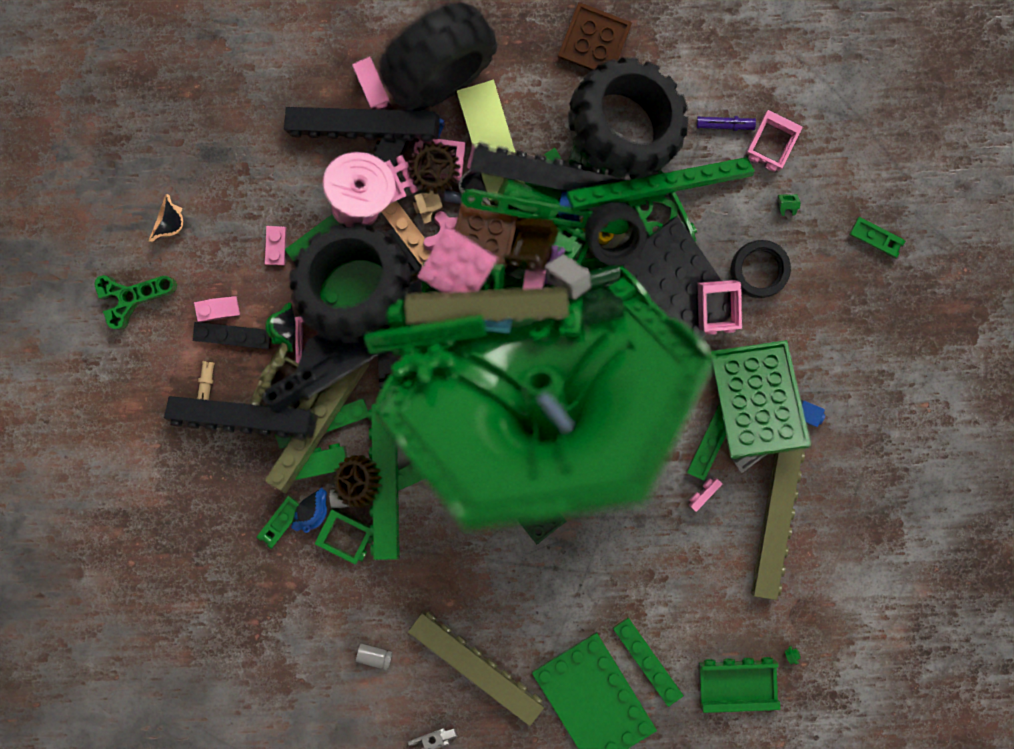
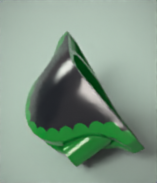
M289 302L284 305L281 311L270 315L265 325L266 332L272 339V344H286L288 347L286 352L288 353L293 352L296 329L292 304Z

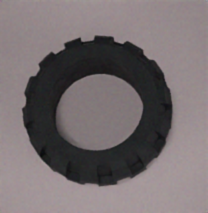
M460 1L457 4L455 2L443 4L440 8L432 9L416 21L411 22L397 37L392 39L386 47V52L381 55L379 60L380 79L394 101L410 111H421L430 106L434 107L456 95L457 90H461L469 83H472L493 60L492 56L497 51L494 30L483 14L469 3Z
M625 57L620 58L618 62L616 59H611L598 64L581 81L569 102L571 109L568 113L569 129L571 132L576 133L573 137L579 153L584 151L588 155L589 159L587 162L597 170L601 167L607 169V175L623 179L628 174L630 179L648 177L652 172L660 171L678 154L683 146L684 138L687 136L689 117L684 116L687 112L684 95H678L676 91L678 84L670 75L665 77L658 72L660 67L649 61L640 64L638 63V58ZM621 95L637 102L646 111L652 122L653 142L635 143L618 135L608 124L604 116L602 97Z
M342 223L330 226L331 231L324 235L318 232L309 239L310 246L306 250L300 249L293 262L296 269H292L290 272L289 288L292 291L291 299L296 310L310 329L316 330L319 336L331 341H337L338 338H341L343 343L360 342V337L365 336V334L382 331V328L389 324L386 316L388 314L387 311L393 303L397 305L400 298L405 304L407 294L412 293L410 288L412 276L405 255L400 246L394 243L390 235L380 229L373 231L370 225L354 223L352 228H347ZM353 260H367L383 268L379 286L363 302L349 307H335L320 300L323 282L329 273L339 265Z

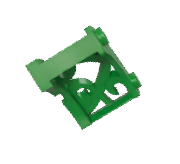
M676 192L624 202L633 208L643 220L647 230V237L653 233V227L660 228L663 226L659 222H647L646 220L653 210L652 201L671 208L669 221L679 215L694 241H697L695 237L697 230L694 224L690 223ZM668 194L670 199L665 198L664 196ZM645 201H648L647 211H643L641 209V205L646 206Z

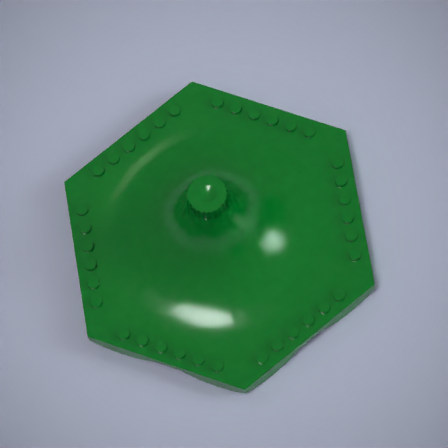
M585 258L581 265L588 272L612 266L603 263L598 258ZM618 265L620 279L624 277L636 289V294L619 303L609 293V286L591 292L585 291L580 337H560L561 319H555L548 335L543 339L536 340L529 333L534 321L532 318H524L521 321L513 320L510 333L487 331V335L456 340V343L449 346L446 352L456 356L457 364L453 367H435L432 370V379L426 383L418 381L417 372L409 371L400 377H395L391 374L386 381L374 409L377 419L464 531L646 504L714 366V358L694 332L682 322L669 318L652 302L640 283L623 266ZM505 276L503 290L523 289L524 278L516 279ZM550 282L545 284L544 288H550ZM544 317L541 320L548 321L550 317ZM547 392L554 402L563 408L562 412L573 424L566 432H562L555 421L547 416L548 413L537 400L544 393Z

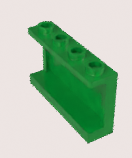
M763 657L761 660L743 658L742 661L728 658L723 659V662L706 659L704 662L699 663L701 710L703 713L781 710L777 687L778 662L773 660L772 657Z

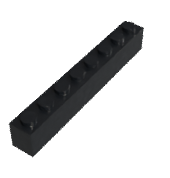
M286 107L284 130L291 137L299 138L302 135H308L311 138L327 136L331 139H338V136H345L347 139L364 137L367 140H375L376 137L387 141L401 138L403 141L420 139L423 142H432V139L438 140L440 116L436 111Z
M485 142L472 144L468 161V168L471 171L566 191L626 180L625 178L607 175L608 172L602 171V168L599 170L593 166L586 168L584 164L578 162L568 164L560 158L549 160L541 154L530 156L528 152L522 150L511 152L507 147L497 146V148L489 147L490 144Z
M175 396L168 397L164 419L170 421V425L182 427V424H185L194 429H199V426L216 431L217 428H222L223 431L231 433L234 430H240L241 433L249 435L252 432H258L262 436L276 434L280 438L294 436L298 440L314 438L318 415L311 410L285 408L282 411L273 412L268 406Z

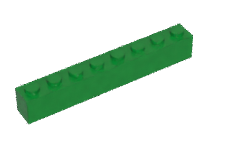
M371 404L372 409L368 411L369 421H372V428H369V440H372V447L369 448V458L372 459V462L377 463L376 468L381 470L378 476L382 477L379 480L382 486L378 487L377 490L380 494L375 495L376 500L373 501V505H370V517H373V525H370V535L373 537L374 544H371L370 553L371 556H374V560L400 559L398 445L377 419L374 413L376 404Z

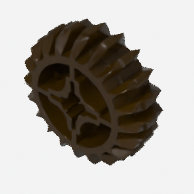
M432 141L430 148H428L427 143H424L425 149L423 151L420 147H417L419 154L417 155L414 152L411 154L415 160L410 159L408 162L414 166L408 167V171L414 173L409 177L410 179L417 178L413 182L415 186L421 183L419 186L420 191L427 187L426 193L429 194L432 188L434 194L437 195V188H440L441 192L445 193L444 186L446 185L448 189H451L452 186L449 182L457 183L453 176H460V173L455 171V169H460L461 166L460 164H454L459 161V158H452L455 151L452 150L448 153L450 148L448 145L442 149V142H439L438 147H435V143ZM432 153L442 154L448 160L437 161ZM427 156L428 164L418 171L420 161ZM430 160H432L433 163L436 164V166L439 165V167H437L438 177L436 176L435 172H433V170L429 171V169L432 168ZM450 165V172L442 181L441 171ZM432 175L437 183H429L423 180L421 176Z
M352 455L344 458V462L339 463L340 468L335 469L337 475L333 476L336 479L335 483L332 484L336 487L334 493L339 494L337 499L342 500V504L350 507L361 508L364 505H369L370 501L376 500L375 495L380 494L377 489L382 486L379 483L382 477L378 476L381 470L376 468L377 463L372 462L371 458L364 455Z

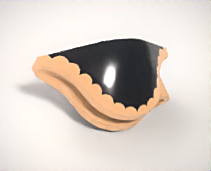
M165 194L157 220L148 240L149 242H153L161 236L175 235L183 227L182 207L172 204L168 194Z

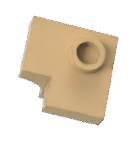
M430 191L429 194L420 193L414 195L416 202L413 205L416 213L421 214L425 226L432 224L433 215L438 211L444 210L439 194L435 195L434 191Z

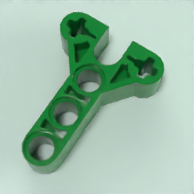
M101 275L96 278L94 283L99 299H107L114 296L118 298V305L116 307L103 311L107 325L117 330H123L128 326L129 317L138 304L172 294L177 289L176 280L168 276H160L128 287L117 283L113 277ZM169 280L170 287L164 290L163 283ZM105 281H108L109 284H107L106 288H104L103 285L106 284ZM147 286L152 288V293L149 296L145 294ZM132 292L134 295L133 300L128 302L127 294ZM117 318H120L121 321H119L118 324H115Z

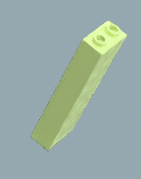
M494 80L457 90L472 144L485 142L490 144L489 147L497 148V146H504L509 148V151L515 152ZM481 173L486 192L498 194L505 178ZM489 199L490 204L498 205L499 200Z

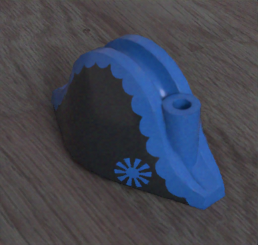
M320 488L301 501L294 514L291 525L293 530H303L304 533H308L310 529L317 528L323 522L327 513L326 490Z

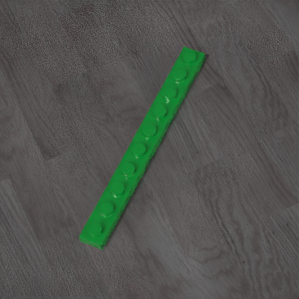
M748 157L644 178L569 191L567 198L574 212L600 207L610 202L620 203L751 177L755 171Z

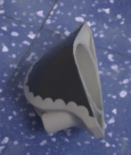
M469 170L459 180L461 195L467 190L486 192L481 181L480 172ZM469 197L468 200L473 201L474 198H473V197ZM483 198L482 203L491 205L488 198Z

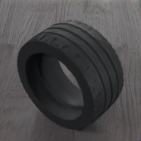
M610 202L603 204L591 213L585 225V238L596 258L605 264L618 266L627 264L640 255L646 245L647 230L643 220L633 208L623 203ZM617 219H626L632 222L633 230L627 242L612 249L603 248L599 245V234L606 224Z
M755 240L744 245L736 252L731 262L730 272L732 280L741 282V292L752 298H766L777 294L785 287L791 274V263L789 256L780 245L768 240ZM763 250L769 252L778 263L779 273L777 279L766 288L751 286L746 282L742 274L744 259L754 251Z

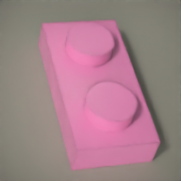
M266 226L265 265L285 266L287 227Z
M715 477L713 479L709 478L703 484L704 489L700 493L696 492L689 499L691 502L688 505L697 512L720 488L722 483Z

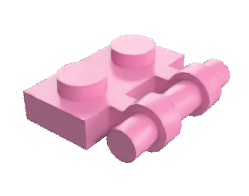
M403 155L395 158L398 163L395 167H393L390 160L385 162L395 180V192L391 203L406 197L405 188L409 187L412 194L419 191L417 186L413 184L416 179H410L409 177L411 173L408 171V167L410 166L408 161L405 162ZM400 171L402 172L406 180L403 183H400V180L396 174Z

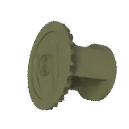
M281 343L271 361L263 370L259 378L260 381L249 402L250 405H258L261 399H263L264 392L271 387L270 384L274 376L284 363L294 368L293 373L297 371L299 363L285 356L288 348L286 344ZM319 392L310 398L306 395L299 399L295 408H292L291 405L286 408L308 410L314 404Z

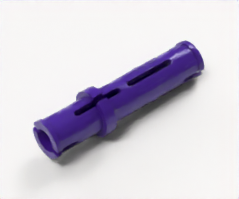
M697 116V129H733V131L755 130L756 118Z

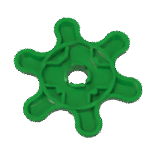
M456 340L392 350L394 355L403 357L392 366L393 376L400 377L409 371H415L420 383L430 381L432 379V370L435 367H453L457 364L456 356L446 352V349L455 344Z

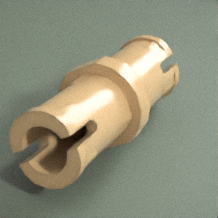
M202 361L201 377L198 378L200 384L197 399L209 400L211 384L214 381L212 380L215 363L209 362L208 364V362Z

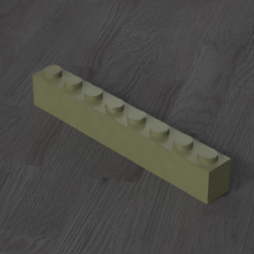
M567 287L407 294L405 299L407 323H412L413 325L483 315L484 320L492 319L494 322H500L504 319L521 321L524 318L541 320L544 317L562 319L564 316H568Z
M369 362L361 365L323 390L311 409L312 412L318 415L314 438L298 440L293 436L265 479L266 482L285 494L287 493L368 368Z
M803 449L775 453L751 590V594L755 597L777 600L778 595L780 596L782 592L780 580L785 574V565L783 563L789 551L788 546H786L787 540L791 538L792 534L790 522L795 516L793 505L794 501H797L798 498L797 482H800L802 472L799 470L800 464L804 462L805 458Z
M422 611L408 632L531 726L544 709L543 699L536 693L532 695L528 692L527 686L522 682H515L509 672L498 669L497 663L490 658H484L478 648L475 646L471 648L467 645V640L461 635H454L451 632L452 629L447 624H440L436 621L437 617L429 611L427 613Z

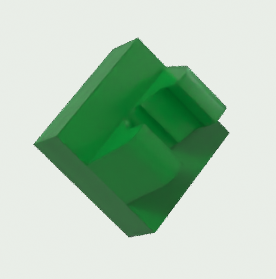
M778 195L777 202L781 215L785 216V211L791 209L792 216H795L801 205L798 195Z

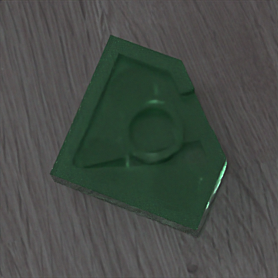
M604 289L584 292L583 314L585 325L625 317L622 298Z

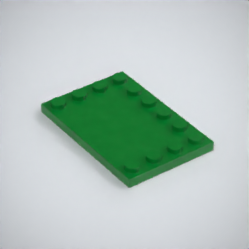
M331 214L287 247L285 251L294 261L301 248L306 250L310 246L308 241L318 232L324 235L331 231L330 226L340 223ZM353 260L343 263L332 270L326 277L321 288L320 297L324 303L335 307H349L359 304L375 292L382 279L383 268L367 260Z
M787 340L711 351L714 358L713 370L731 459L811 447Z
M597 632L532 671L533 676L578 749H628L657 731Z

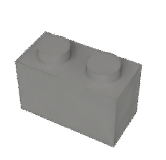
M561 255L545 266L547 281L555 287H567V295L573 300L591 288V276L588 270L580 267L573 259H569L565 255Z

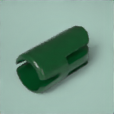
M612 265L590 271L591 288L588 291L591 292L610 286L620 280L619 267Z

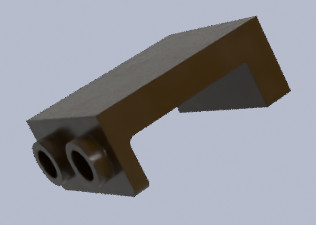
M517 218L515 222L519 230L511 254H504L503 259L514 270L545 271V266L559 232L552 220Z

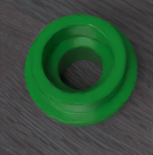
M789 646V649L785 650L786 657L791 665L794 663L797 665L799 664V659H801L800 653L797 648L794 649L792 646Z

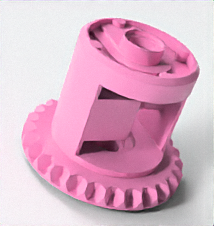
M355 152L338 157L328 166L324 175V190L329 202L332 203L331 210L334 218L340 224L344 223L347 228H352L354 223L371 225L375 222L379 213L391 203L395 192V180L391 170L382 160L370 154Z

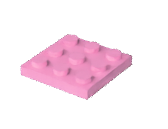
M447 226L420 271L418 278L442 293L479 291L498 258Z

